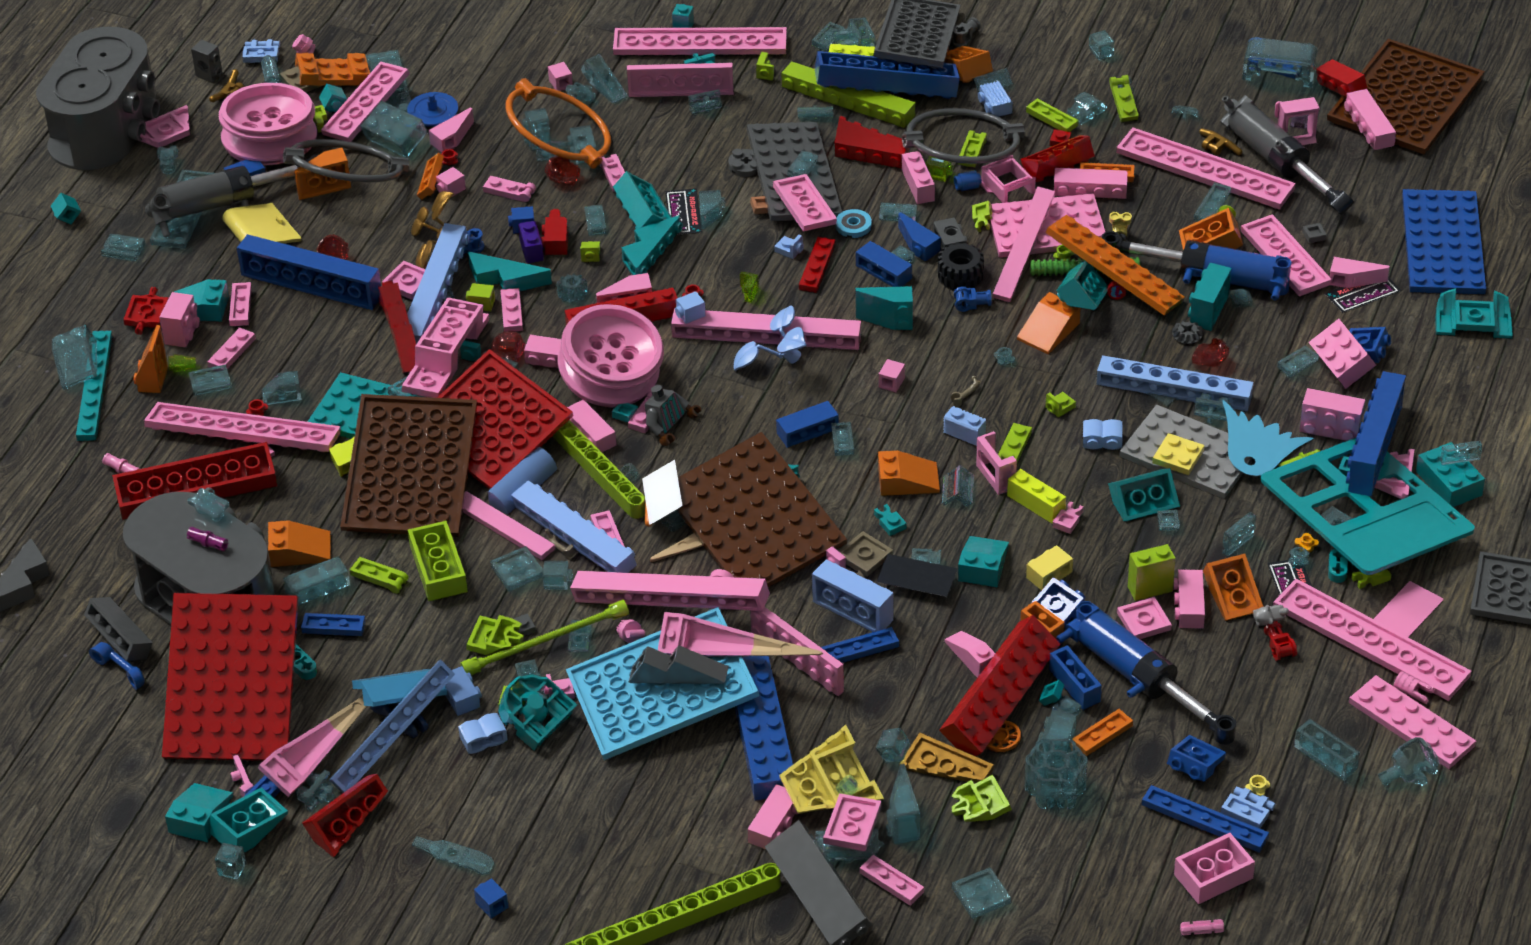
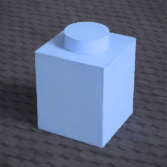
M697 292L690 293L676 299L675 313L678 318H681L687 324L706 316L705 302Z

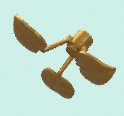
M440 192L432 206V220H436L441 226H444V223L438 217L449 199L454 195L452 192ZM425 207L419 210L417 219H415L412 225L411 234L417 236L422 227L425 226L437 232V238H439L442 228L439 230L425 223L429 214L428 209ZM429 240L427 244L422 245L416 257V266L426 269L434 244L437 241Z

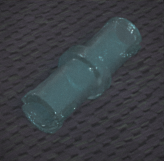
M817 105L813 107H798L797 115L798 118H833L834 108L833 106L818 107Z

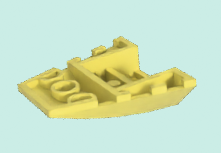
M846 725L826 739L820 746L814 748L803 759H800L779 775L798 814L834 808L839 794L884 800L875 780L870 782L853 750L855 741Z

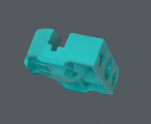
M530 674L516 677L506 687L498 712L502 723L506 726L509 723H513L515 725L514 728L517 730L516 735L535 751L571 716L577 704L549 678ZM546 686L548 688L551 687L554 692L548 699L541 694ZM525 700L527 705L523 707L522 701ZM518 714L525 715L524 719L526 721L524 723L516 718ZM547 714H549L553 718L544 727L541 724Z

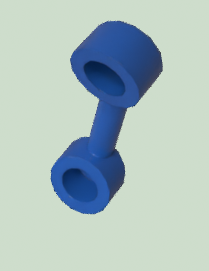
M100 642L89 650L90 657L96 663L104 665L109 660H113L127 671L128 680L135 690L144 685L145 679L141 670L138 667L132 666L118 655L109 644Z

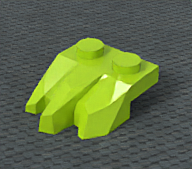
M499 615L497 620L479 616L467 642L466 650L489 655L507 649L511 645H519L523 641L524 635L516 631L521 628L522 623Z
M993 775L975 784L970 780L957 787L952 794L953 798L959 800V802L952 806V813L954 816L963 815L965 822L993 820L1012 810Z

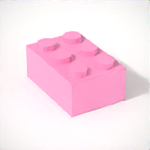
M1340 319L1336 320L1309 342L1345 389L1376 366L1371 357Z
M1307 388L1302 403L1299 432L1344 441L1356 438L1360 432L1363 420L1365 399Z
M1228 833L1175 858L1174 875L1194 900L1201 904L1253 879L1255 861L1234 836Z

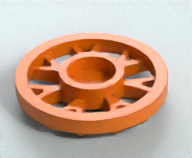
M1005 720L1003 723L1005 728H1000L997 731L993 740L989 742L990 744L986 748L994 752H1006L1014 749L1021 740L1019 727L1013 722ZM1012 729L1015 730V732L1009 734V731H1010V730H1012ZM1010 738H1016L1015 741H1011V740H1009V739H1010ZM993 743L999 744L997 747L992 746Z

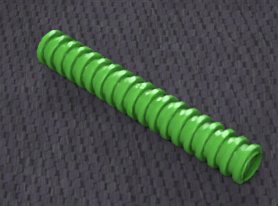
M1139 257L1133 259L1138 265H1140ZM1078 258V260L1072 259L1071 261L1069 259H1066V261H1063V259H1060V261L1057 259L1054 261L1052 259H1049V261H1046V259H1043V261H1040V259L1037 261L1031 260L1030 273L1032 276H1035V274L1038 276L1041 274L1043 276H1046V274H1049V276H1052V274H1055V276L1058 274L1067 275L1071 269L1084 261V259Z

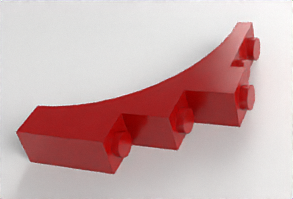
M393 280L386 281L378 288L380 293L378 297L379 304L385 312L402 373L411 372L415 366L416 346L412 325L409 323L398 282L393 283Z

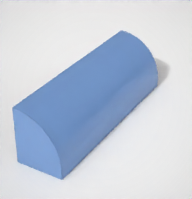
M538 447L488 491L489 505L508 515L516 508L511 494L527 481L540 486L557 470L556 463L551 455L541 447Z

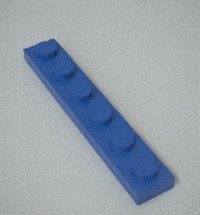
M1152 785L1142 799V805L1219 837L1231 833L1240 845L1259 853L1269 838V832Z

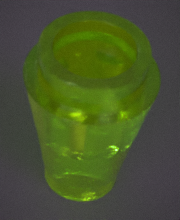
M177 354L168 356L169 371H174L175 373L196 368V358Z

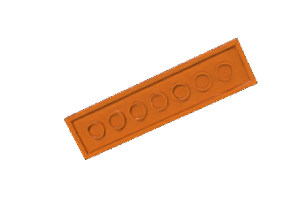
M1068 215L1050 225L1045 232L1163 315H1166L1181 304L1185 298L1178 290L1167 285L1162 279L1151 274L1149 270L1138 265L1132 258L1125 256L1117 248L1112 247L1103 238L1098 237L1087 227L1082 226Z

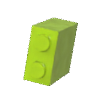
M1168 544L1130 553L1128 589L1135 601L1173 592L1175 556Z

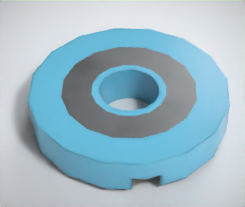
M850 209L843 211L837 216L836 229L838 233L846 237L847 235L852 236V238L862 237L869 233L872 226L870 215L862 210Z

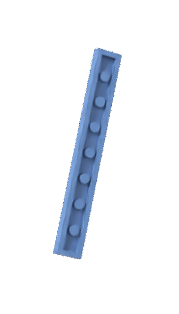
M439 660L329 781L342 793L354 786L453 678L455 673L442 660Z

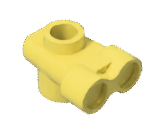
M1117 212L1110 213L1109 222L1112 224V231L1127 236V228L1131 224L1132 215L1128 212L1123 214Z

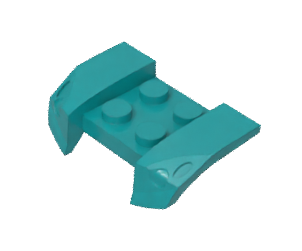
M1456 288L1440 294L1435 316L1436 335L1455 336L1456 330L1493 332V338L1512 339L1511 309L1509 298L1506 295L1494 290L1493 302L1455 300Z

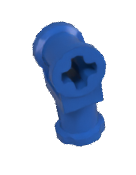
M477 228L467 231L469 242L464 247V254H468V252L478 253L484 249L482 231Z
M959 287L954 291L955 307L958 311L965 312L969 309H976L977 305L987 304L991 306V290L976 292L975 288Z

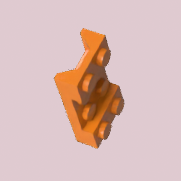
M296 53L295 67H299L300 85H326L327 83L336 86H360L370 74L365 54L348 53L347 59H315L313 53Z

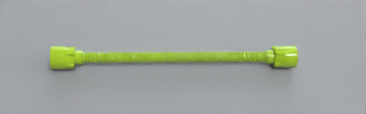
M620 600L608 605V609H605L603 612L589 618L587 617L584 620L582 619L579 622L577 621V623L575 622L550 633L548 632V634L538 636L536 639L533 638L485 658L477 659V657L464 660L460 662V665L466 673L474 675L481 672V668L489 663L491 664V662L493 663L496 660L498 661L523 650L525 651V649L540 645L542 642L545 643L564 634H569L571 631L574 632L598 621L600 622V620L610 618L615 620L629 615L628 607L624 600Z

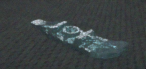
M416 836L412 842V846L431 853L438 860L469 868L481 875L489 874L494 865L492 857L449 841H431Z

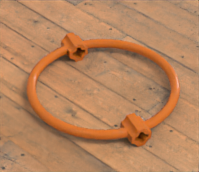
M526 78L516 83V90L509 94L505 108L510 122L521 135L537 147L551 154L570 160L585 161L591 169L601 164L603 161L602 157L610 149L611 135L606 124L598 114L583 102L564 92L547 87L533 86ZM538 93L567 101L581 109L595 121L603 133L604 145L599 151H596L591 145H587L581 150L580 154L555 148L541 141L523 127L514 114L513 101L521 95L528 102L535 98Z

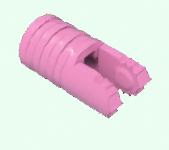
M1403 671L1399 673L1393 685L1399 691L1424 704H1427L1429 700L1426 696L1418 693L1419 688L1431 694L1436 690L1434 687Z

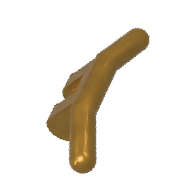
M237 69L232 70L228 83L222 90L209 97L210 102H216L223 98L226 99L234 91L245 87L240 82L235 84L239 74Z
M1204 128L1199 130L1201 135L1207 137L1202 143V148L1211 150L1214 155L1218 156L1225 146L1237 155L1243 153L1241 148L1220 134Z

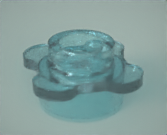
M1001 347L994 353V357L997 358L999 365L1015 362L1012 350L1008 347Z
M1295 547L1289 551L1291 555L1289 563L1291 565L1306 566L1309 564L1307 560L1309 552L1305 548Z

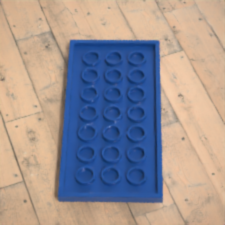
M1403 189L1402 201L1410 292L1443 293L1456 288V293L1485 294L1486 283L1476 191Z

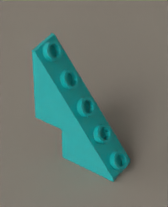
M679 215L634 230L635 243L622 247V261L632 275L647 273V270L655 264L656 259L664 253L665 248L673 242L677 233L681 232L683 223L680 222Z
M468 252L469 266L476 284L494 285L500 283L502 290L519 288V291L552 284V273L549 268Z

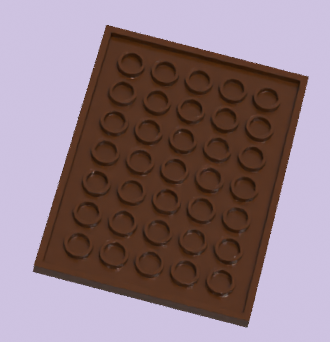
M1387 39L1361 73L1365 75L1368 92L1396 131L1394 144L1425 155L1482 80L1485 71ZM1342 96L1327 114V121L1360 132L1356 122H1353L1350 113L1345 110L1344 102L1347 97Z
M361 394L340 525L341 531L408 534L409 529L447 521L452 537H459L477 400Z
M762 432L678 477L682 506L676 510L721 569L731 573L734 578L765 579L767 586L770 587L826 556V550L830 547L838 549L847 544V538Z

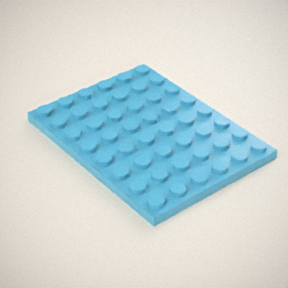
M719 607L695 616L699 619L727 626ZM658 631L570 667L566 671L602 757L606 760L759 697L757 687L742 656L708 657L729 666L724 684L629 683L632 666L646 647L649 646L658 650L661 631Z

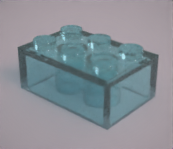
M382 100L361 124V129L366 139L406 158L427 134L422 119Z

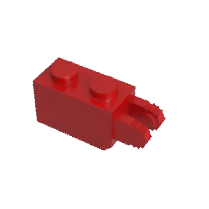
M559 209L551 210L549 217H545V225H542V236L544 237H541L542 247L545 248V255H567V219L561 217Z

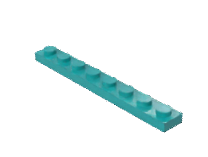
M112 331L92 332L76 431L77 441L97 439L112 342Z

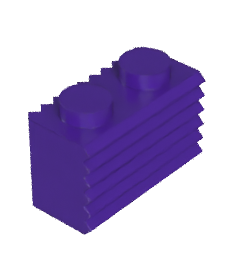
M536 222L520 223L518 225L519 239L526 263L543 261V245Z

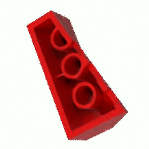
M839 117L835 138V157L902 168V154L909 153V148L903 147L901 138L888 133L886 135L881 134L875 128L870 130L862 127L861 123L856 121L852 123L846 121L845 117Z
M1079 135L1020 160L1026 172L1032 178L1036 177L1035 182H1040L1044 180L1045 176H1054L1055 168L1072 169L1075 164H1080V162L1086 163L1089 161V158L1095 155L1090 137Z
M378 774L368 775L302 822L312 840L332 857H335L342 845L349 840L351 834L364 822L365 817L373 811L387 794L388 790Z

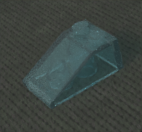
M86 324L52 338V352L63 390L97 376V341Z
M900 764L889 800V810H886L889 822L886 824L888 836H892L894 844L920 840V811L905 764Z

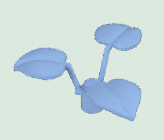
M792 305L778 312L770 323V329L773 332L779 330L783 336L782 341L777 347L779 352L762 345L756 346L754 341L749 342L735 356V371L751 364L758 356L759 349L772 353L780 359L784 357L790 364L799 360L801 352L798 349L806 346L803 330L800 327H796L787 332V334L784 333V328L792 323L795 316V309Z

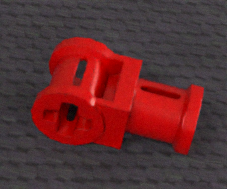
M1274 621L1273 624H1268L1264 628L1265 635L1270 638L1269 647L1273 658L1279 661L1282 657L1297 656L1295 641L1290 638L1288 633L1282 632L1280 623Z

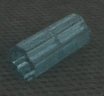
M270 55L264 56L261 65L265 83H280L281 80L275 57Z

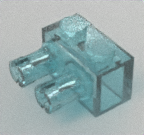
M866 17L849 19L847 29L832 31V37L834 41H837V44L867 47L875 45V35Z

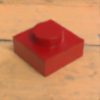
M1054 129L1050 139V146L1071 139V132Z

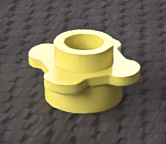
M1254 775L1250 778L1249 784L1245 788L1252 790V793L1258 796L1265 795V790L1270 787V782L1261 775Z

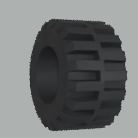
M955 243V245L950 244L948 247H944L939 252L938 278L941 283H944V286L950 287V289H957L959 287L974 288L982 282L984 277V254L980 252L979 248H975L972 244Z

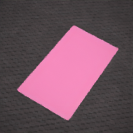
M1409 581L1380 611L1374 620L1409 637L1444 599Z

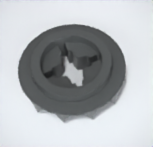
M1182 320L1181 323L1175 324L1172 335L1181 343L1192 344L1202 338L1203 332L1202 327L1198 326L1197 322L1191 323V321L1184 322Z

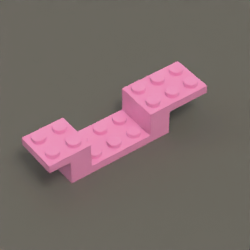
M453 298L446 299L415 346V366L402 384V392L437 398L445 390L458 369V349L465 338L477 340L489 321V314L483 313L482 304Z

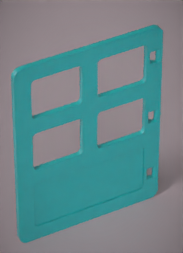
M1356 438L1261 475L1262 484L1366 575H1373L1474 533L1475 526L1388 451L1377 481L1384 478H1397L1405 482V486L1407 484L1414 495L1386 506H1380L1367 495L1348 492L1349 484H1346V476L1332 465L1330 461L1351 454ZM1315 468L1334 485L1305 497H1299L1281 480ZM1415 482L1418 486L1415 487L1411 483ZM1347 496L1361 507L1366 514L1333 526L1313 508ZM1450 515L1455 516L1457 519L1453 520Z

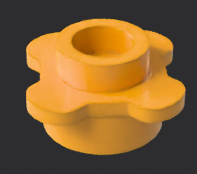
M1304 533L1302 537L1296 538L1294 542L1298 545V549L1304 553L1312 552L1314 546L1319 545V541L1314 539L1309 533Z

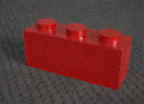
M1333 59L1316 68L1318 83L1345 97L1350 92L1368 90L1364 74Z

